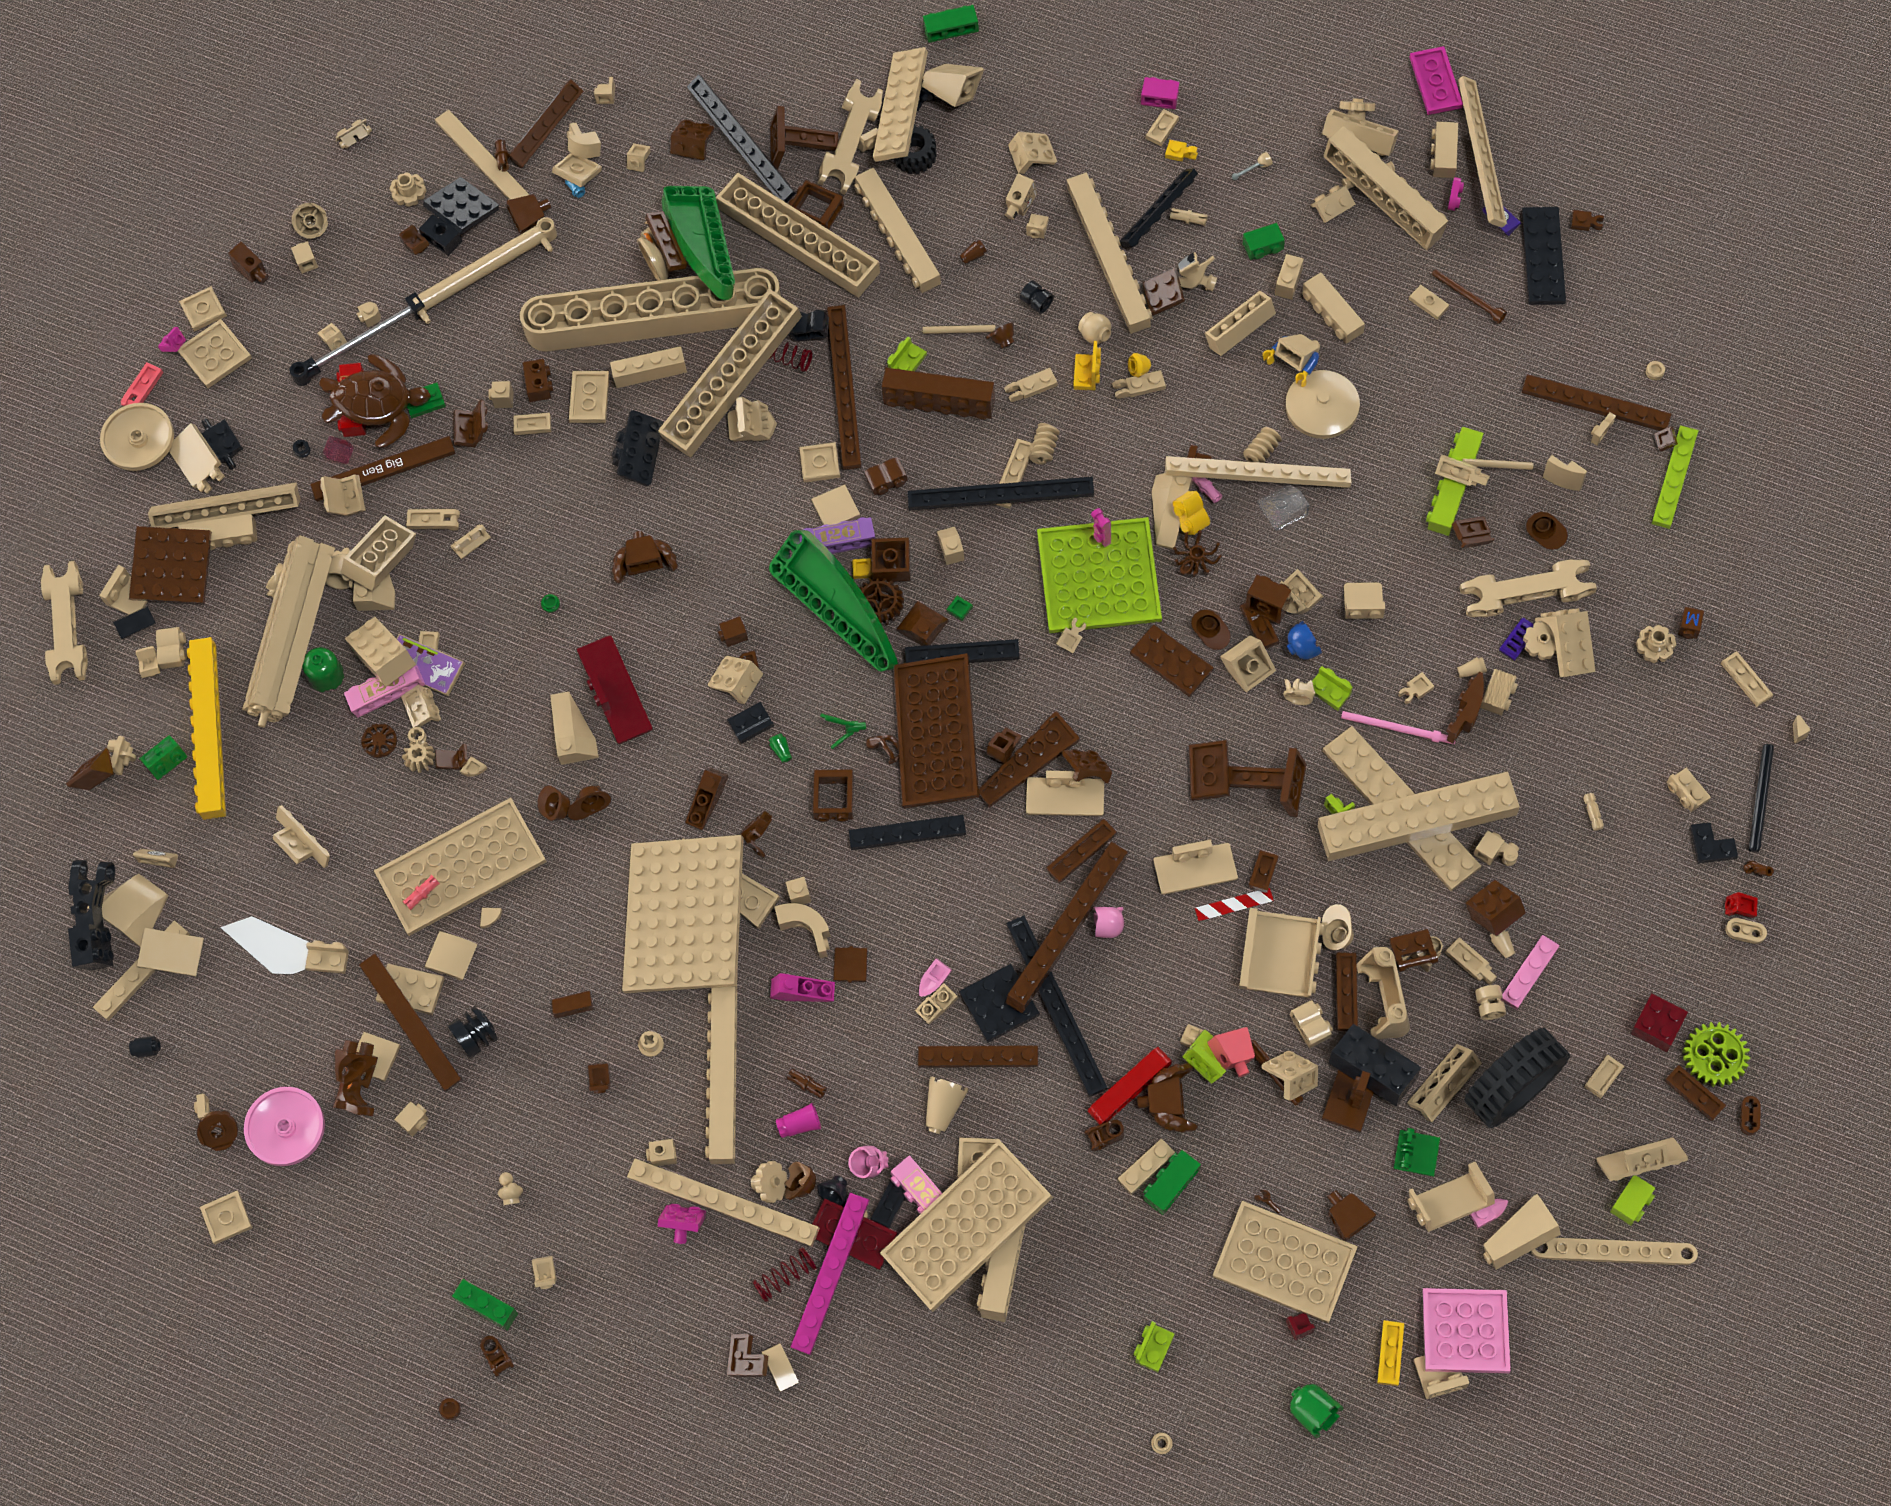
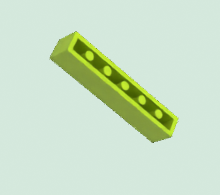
M1462 427L1460 433L1456 432L1453 441L1456 446L1455 449H1450L1448 457L1462 461L1463 458L1476 459L1484 433ZM1444 477V480L1440 479L1437 490L1440 491L1439 495H1434L1431 505L1434 506L1433 512L1429 511L1426 522H1429L1427 530L1447 536L1450 535L1452 523L1457 515L1467 486L1466 484Z

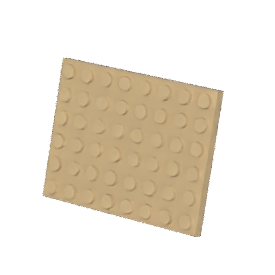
M742 835L631 844L622 987L624 993L737 986L744 841Z

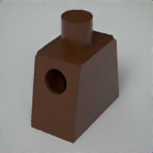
M534 194L506 201V207L520 235L535 227L537 222L545 217L543 212L551 209L548 199L538 202Z
M240 241L228 252L232 267L253 283L255 280L264 283L268 279L269 275L265 272L262 261L243 242Z
M1335 1190L1327 1197L1334 1205L1329 1209L1328 1215L1341 1239L1345 1242L1376 1218V1214L1353 1193L1343 1198Z

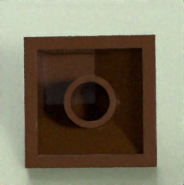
M917 601L896 631L921 646L931 645L949 620Z

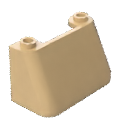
M1374 947L1356 964L1358 974H1367L1369 982H1379L1386 1017L1378 1019V1026L1370 1030L1371 1035L1377 1039L1400 1038L1409 1032L1410 1023L1396 960L1389 948Z

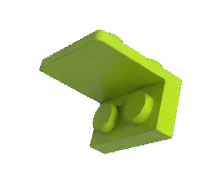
M1203 1030L1182 1057L1212 1084L1222 1077L1226 1070L1217 1061L1207 1042L1213 1036L1207 1030Z

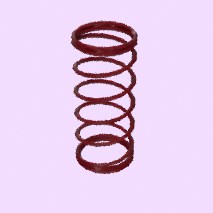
M789 342L785 344L782 357L778 361L775 360L777 349L770 356V358H774L776 363L782 360L785 366L791 363L793 369L800 366V370L805 372L810 366L813 353L812 350L805 348L802 352L800 363L796 367H793V359L798 349L797 345L794 347L791 360L787 364L784 363V356ZM809 354V358H808L807 364H806V366H805V368H804V363H805L806 357H807V355Z
M803 1247L799 1249V1255L804 1267L794 1256L790 1255L789 1257L796 1275L784 1262H780V1266L786 1280L776 1269L771 1268V1273L778 1288L765 1274H762V1280L768 1293L755 1279L752 1281L765 1303L769 1302L767 1296L772 1299V1295L764 1277L779 1293L782 1292L773 1270L791 1287L782 1264L800 1281L791 1257L807 1274H809V1270L802 1255L812 1270L815 1271L817 1269Z

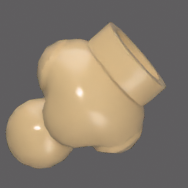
M502 1173L499 1177V1182L503 1187L498 1191V1196L503 1200L504 1205L520 1203L519 1197L523 1193L522 1187L512 1183L513 1176L510 1173Z

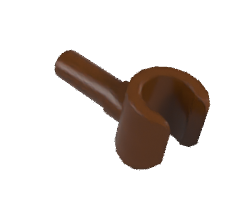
M1260 1190L1263 1193V1198L1259 1195L1254 1196L1256 1201L1265 1202L1278 1214L1281 1212V1209L1270 1199L1269 1191Z

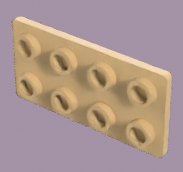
M1046 771V778L1029 777L1027 778L1026 814L1103 816L1104 781L1102 779L1084 778L1076 782L1072 778L1075 771Z
M1211 840L1176 846L1172 848V854L1153 859L1162 895L1238 879L1229 843L1212 846Z
M1669 1138L1596 1158L1607 1178L1610 1181H1617L1624 1177L1640 1175L1643 1172L1659 1170L1669 1165H1678L1681 1162L1687 1161L1688 1156L1674 1138Z

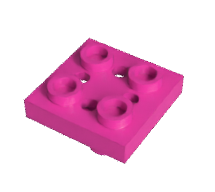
M679 1204L666 1205L658 1218V1227L675 1229L674 1242L684 1244L687 1242V1231H699L706 1218V1210H701V1208L695 1206L685 1208Z

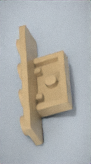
M282 805L279 806L276 819L285 828L275 833L273 840L296 864L313 856L323 868L327 867L330 858L328 851L317 842L314 836L305 830L304 826L292 816L290 811L286 810Z

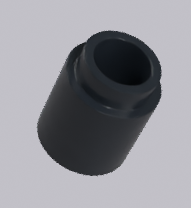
M155 1036L135 1038L129 1043L131 1056H136L137 1058L155 1056L161 1049L160 1041Z

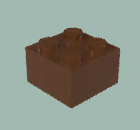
M909 537L871 539L873 582L876 581L877 577L880 581L886 578L887 582L891 580L893 582L911 581Z
M1256 575L1247 592L1245 609L1280 624L1289 607L1292 590L1285 584L1273 582L1269 577Z
M1496 880L1492 881L1465 903L1471 919L1495 936H1498L1526 913L1520 896Z

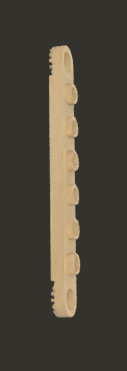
M1553 1238L1544 1243L1547 1247L1545 1253H1539L1536 1249L1531 1251V1254L1537 1259L1663 1265H1691L1698 1257L1697 1249L1689 1243ZM1689 1249L1692 1253V1258L1684 1259L1681 1251Z

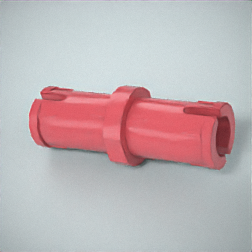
M431 874L420 886L417 885L415 887L416 890L403 902L412 910L422 899H426L427 895L440 883Z

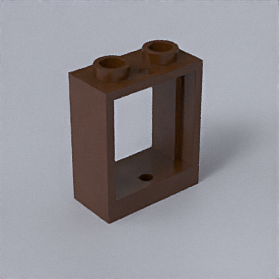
M805 180L803 185L798 187L796 196L790 200L789 205L829 230L843 209L844 201L843 196ZM808 195L830 204L821 219L800 210Z
M853 769L814 770V819L820 822H827L829 820L846 822L848 819H853ZM820 784H847V808H819Z

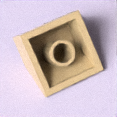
M1248 636L1220 656L1227 671L1245 692H1248L1276 671L1261 640L1253 636Z

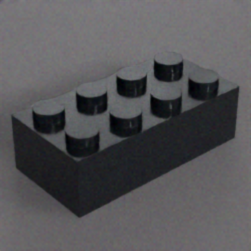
M1355 1024L1350 1027L1332 1050L1329 1059L1330 1065L1354 1080L1356 1076L1361 1077L1362 1071L1371 1073L1367 1088L1396 1107L1416 1082L1421 1070V1066Z

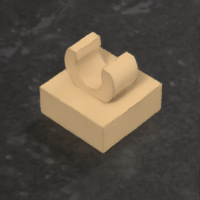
M1188 1024L1180 1044L1190 1047L1203 1030Z

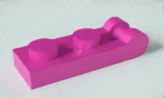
M1097 508L1091 513V516L1094 518L1093 536L1098 543H1102L1106 547L1111 544V521L1103 516V511L1100 508Z

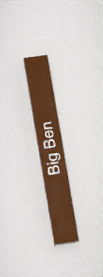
M450 436L334 475L331 478L342 479L352 475H359L361 486L454 455L456 452ZM321 480L311 483L316 502L324 500Z

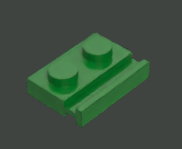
M437 382L422 387L427 389L431 395L430 400L419 406L407 404L411 419L446 407Z

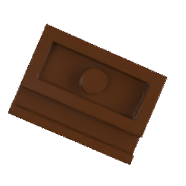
M1484 516L1456 520L1452 523L1458 540L1462 542V548L1490 544L1494 541V537L1491 538V531Z

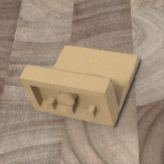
M120 565L117 566L99 595L107 606L125 614L133 613L145 607L148 602L129 599L131 576L125 567Z
M1286 1051L1262 1064L1263 1070L1284 1080V1098L1289 1101L1318 1086V1065L1292 1051Z
M1425 1355L1414 1359L1426 1399L1462 1390L1469 1385L1467 1375L1463 1376L1462 1372L1425 1371Z

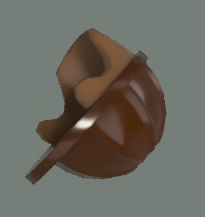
M800 1162L792 1163L788 1168L790 1177L785 1181L787 1187L784 1196L787 1200L807 1196L815 1189L816 1176L810 1166Z

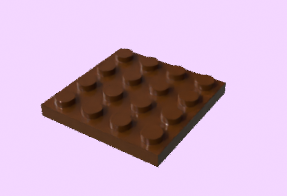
M137 526L129 599L205 604L212 532L210 530Z

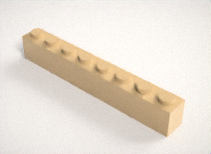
M871 168L855 176L856 184H854V188L857 194L862 195L865 207L870 208V214L874 221H878L881 233L886 234L889 246L891 248L894 247L896 250L895 255L899 261L902 260L904 263L903 267L907 275L910 274L912 276V283L915 288H919L921 293H924L940 285L939 272L875 169Z
M297 483L152 506L148 516L151 527L172 528L178 527L181 524L298 507L301 499Z

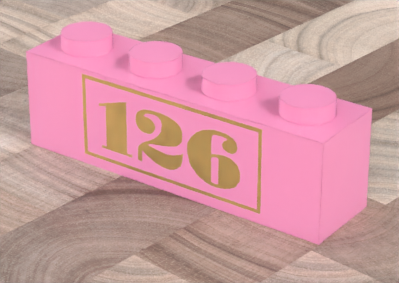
M415 665L386 687L377 677H372L361 685L351 687L348 691L344 692L351 712L359 718L400 698L417 685L425 686L418 666Z
M910 1155L890 1173L892 1175L891 1181L897 1187L901 1186L906 1191L903 1193L909 1202L912 1203L914 1201L917 1204V1211L920 1214L942 1194Z

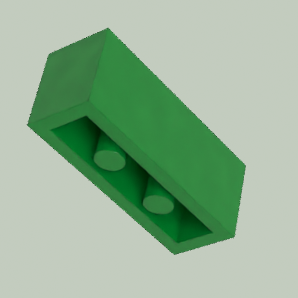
M974 5L947 9L923 16L928 43L979 32Z
M1183 1150L1178 1154L1175 1152L1168 1161L1170 1163L1166 1169L1162 1168L1156 1176V1182L1153 1185L1150 1183L1143 1192L1145 1194L1144 1201L1161 1215L1166 1213L1201 1169V1164Z
M462 1279L452 1295L456 1302L506 1331L509 1330L518 1315V1312L513 1307Z

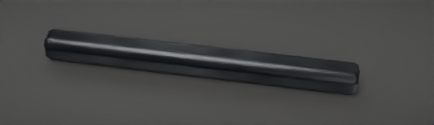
M1764 744L1762 749L1749 851L1758 853L1761 848L1774 752L1772 744Z

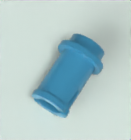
M565 180V184L571 189L574 197L580 198L585 194L584 186L579 187Z

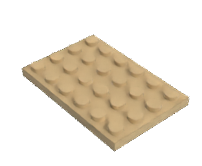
M1242 1201L1212 1277L1329 1324L1358 1246Z

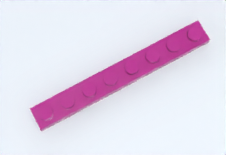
M853 1193L849 1194L791 1348L811 1355L870 1202L869 1199Z

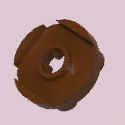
M213 1111L204 1115L200 1119L197 1128L199 1142L203 1146L212 1148L211 1150L221 1151L231 1147L238 1134V1124L228 1111ZM215 1127H219L222 1129L220 1135H218L217 1132H212V1130H214Z

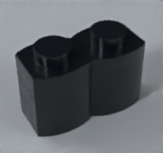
M814 310L808 314L800 312L802 317L789 333L791 338L797 342L825 338L828 336L829 317L822 310Z

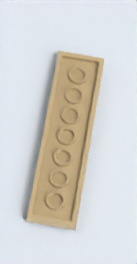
M926 47L893 53L873 153L875 162L908 156L928 54Z

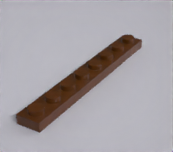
M1529 374L1526 376L1522 389L1523 394L1607 416L1611 412L1616 415L1615 419L1658 431L1668 428L1672 414Z

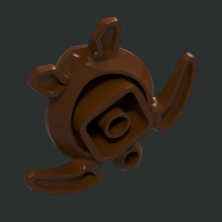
M371 354L368 356V361L380 371L357 372L346 377L341 382L330 378H321L319 386L324 392L331 393L329 398L333 406L324 410L321 417L325 423L334 422L341 418L342 415L364 425H380L391 422L390 427L375 442L376 447L384 448L395 443L408 429L410 419L404 412L407 404L414 406L422 405L430 400L431 395L427 389L422 387L407 390L405 386L406 378L400 368L382 356Z

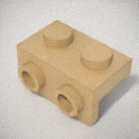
M1337 185L1331 188L1329 194L1326 196L1321 194L1311 204L1312 208L1316 207L1324 223L1356 205L1346 186L1339 187Z

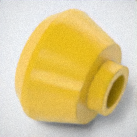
M1133 353L1128 359V370L1132 376L1137 378L1148 373L1151 368L1150 359L1145 355Z

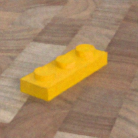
M1383 1321L1377 1384L1399 1385L1404 1323Z

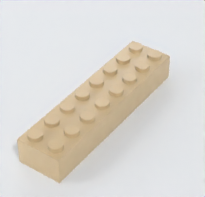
M1343 126L1329 138L1323 157L1424 249H1430L1442 238L1448 223L1445 215L1438 212L1431 202L1420 196V193L1409 186L1403 177H1399L1391 166L1386 165L1378 154L1373 153L1363 141L1356 138L1351 130Z

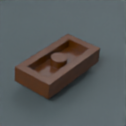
M1260 850L1248 888L1265 893L1268 892L1279 855Z

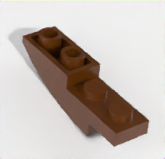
M1481 672L1476 677H1471L1467 685L1469 688L1467 691L1463 690L1458 698L1460 704L1459 711L1455 717L1457 719L1454 723L1451 722L1446 730L1448 733L1447 741L1454 744L1462 730L1470 733L1477 720L1484 692V679Z

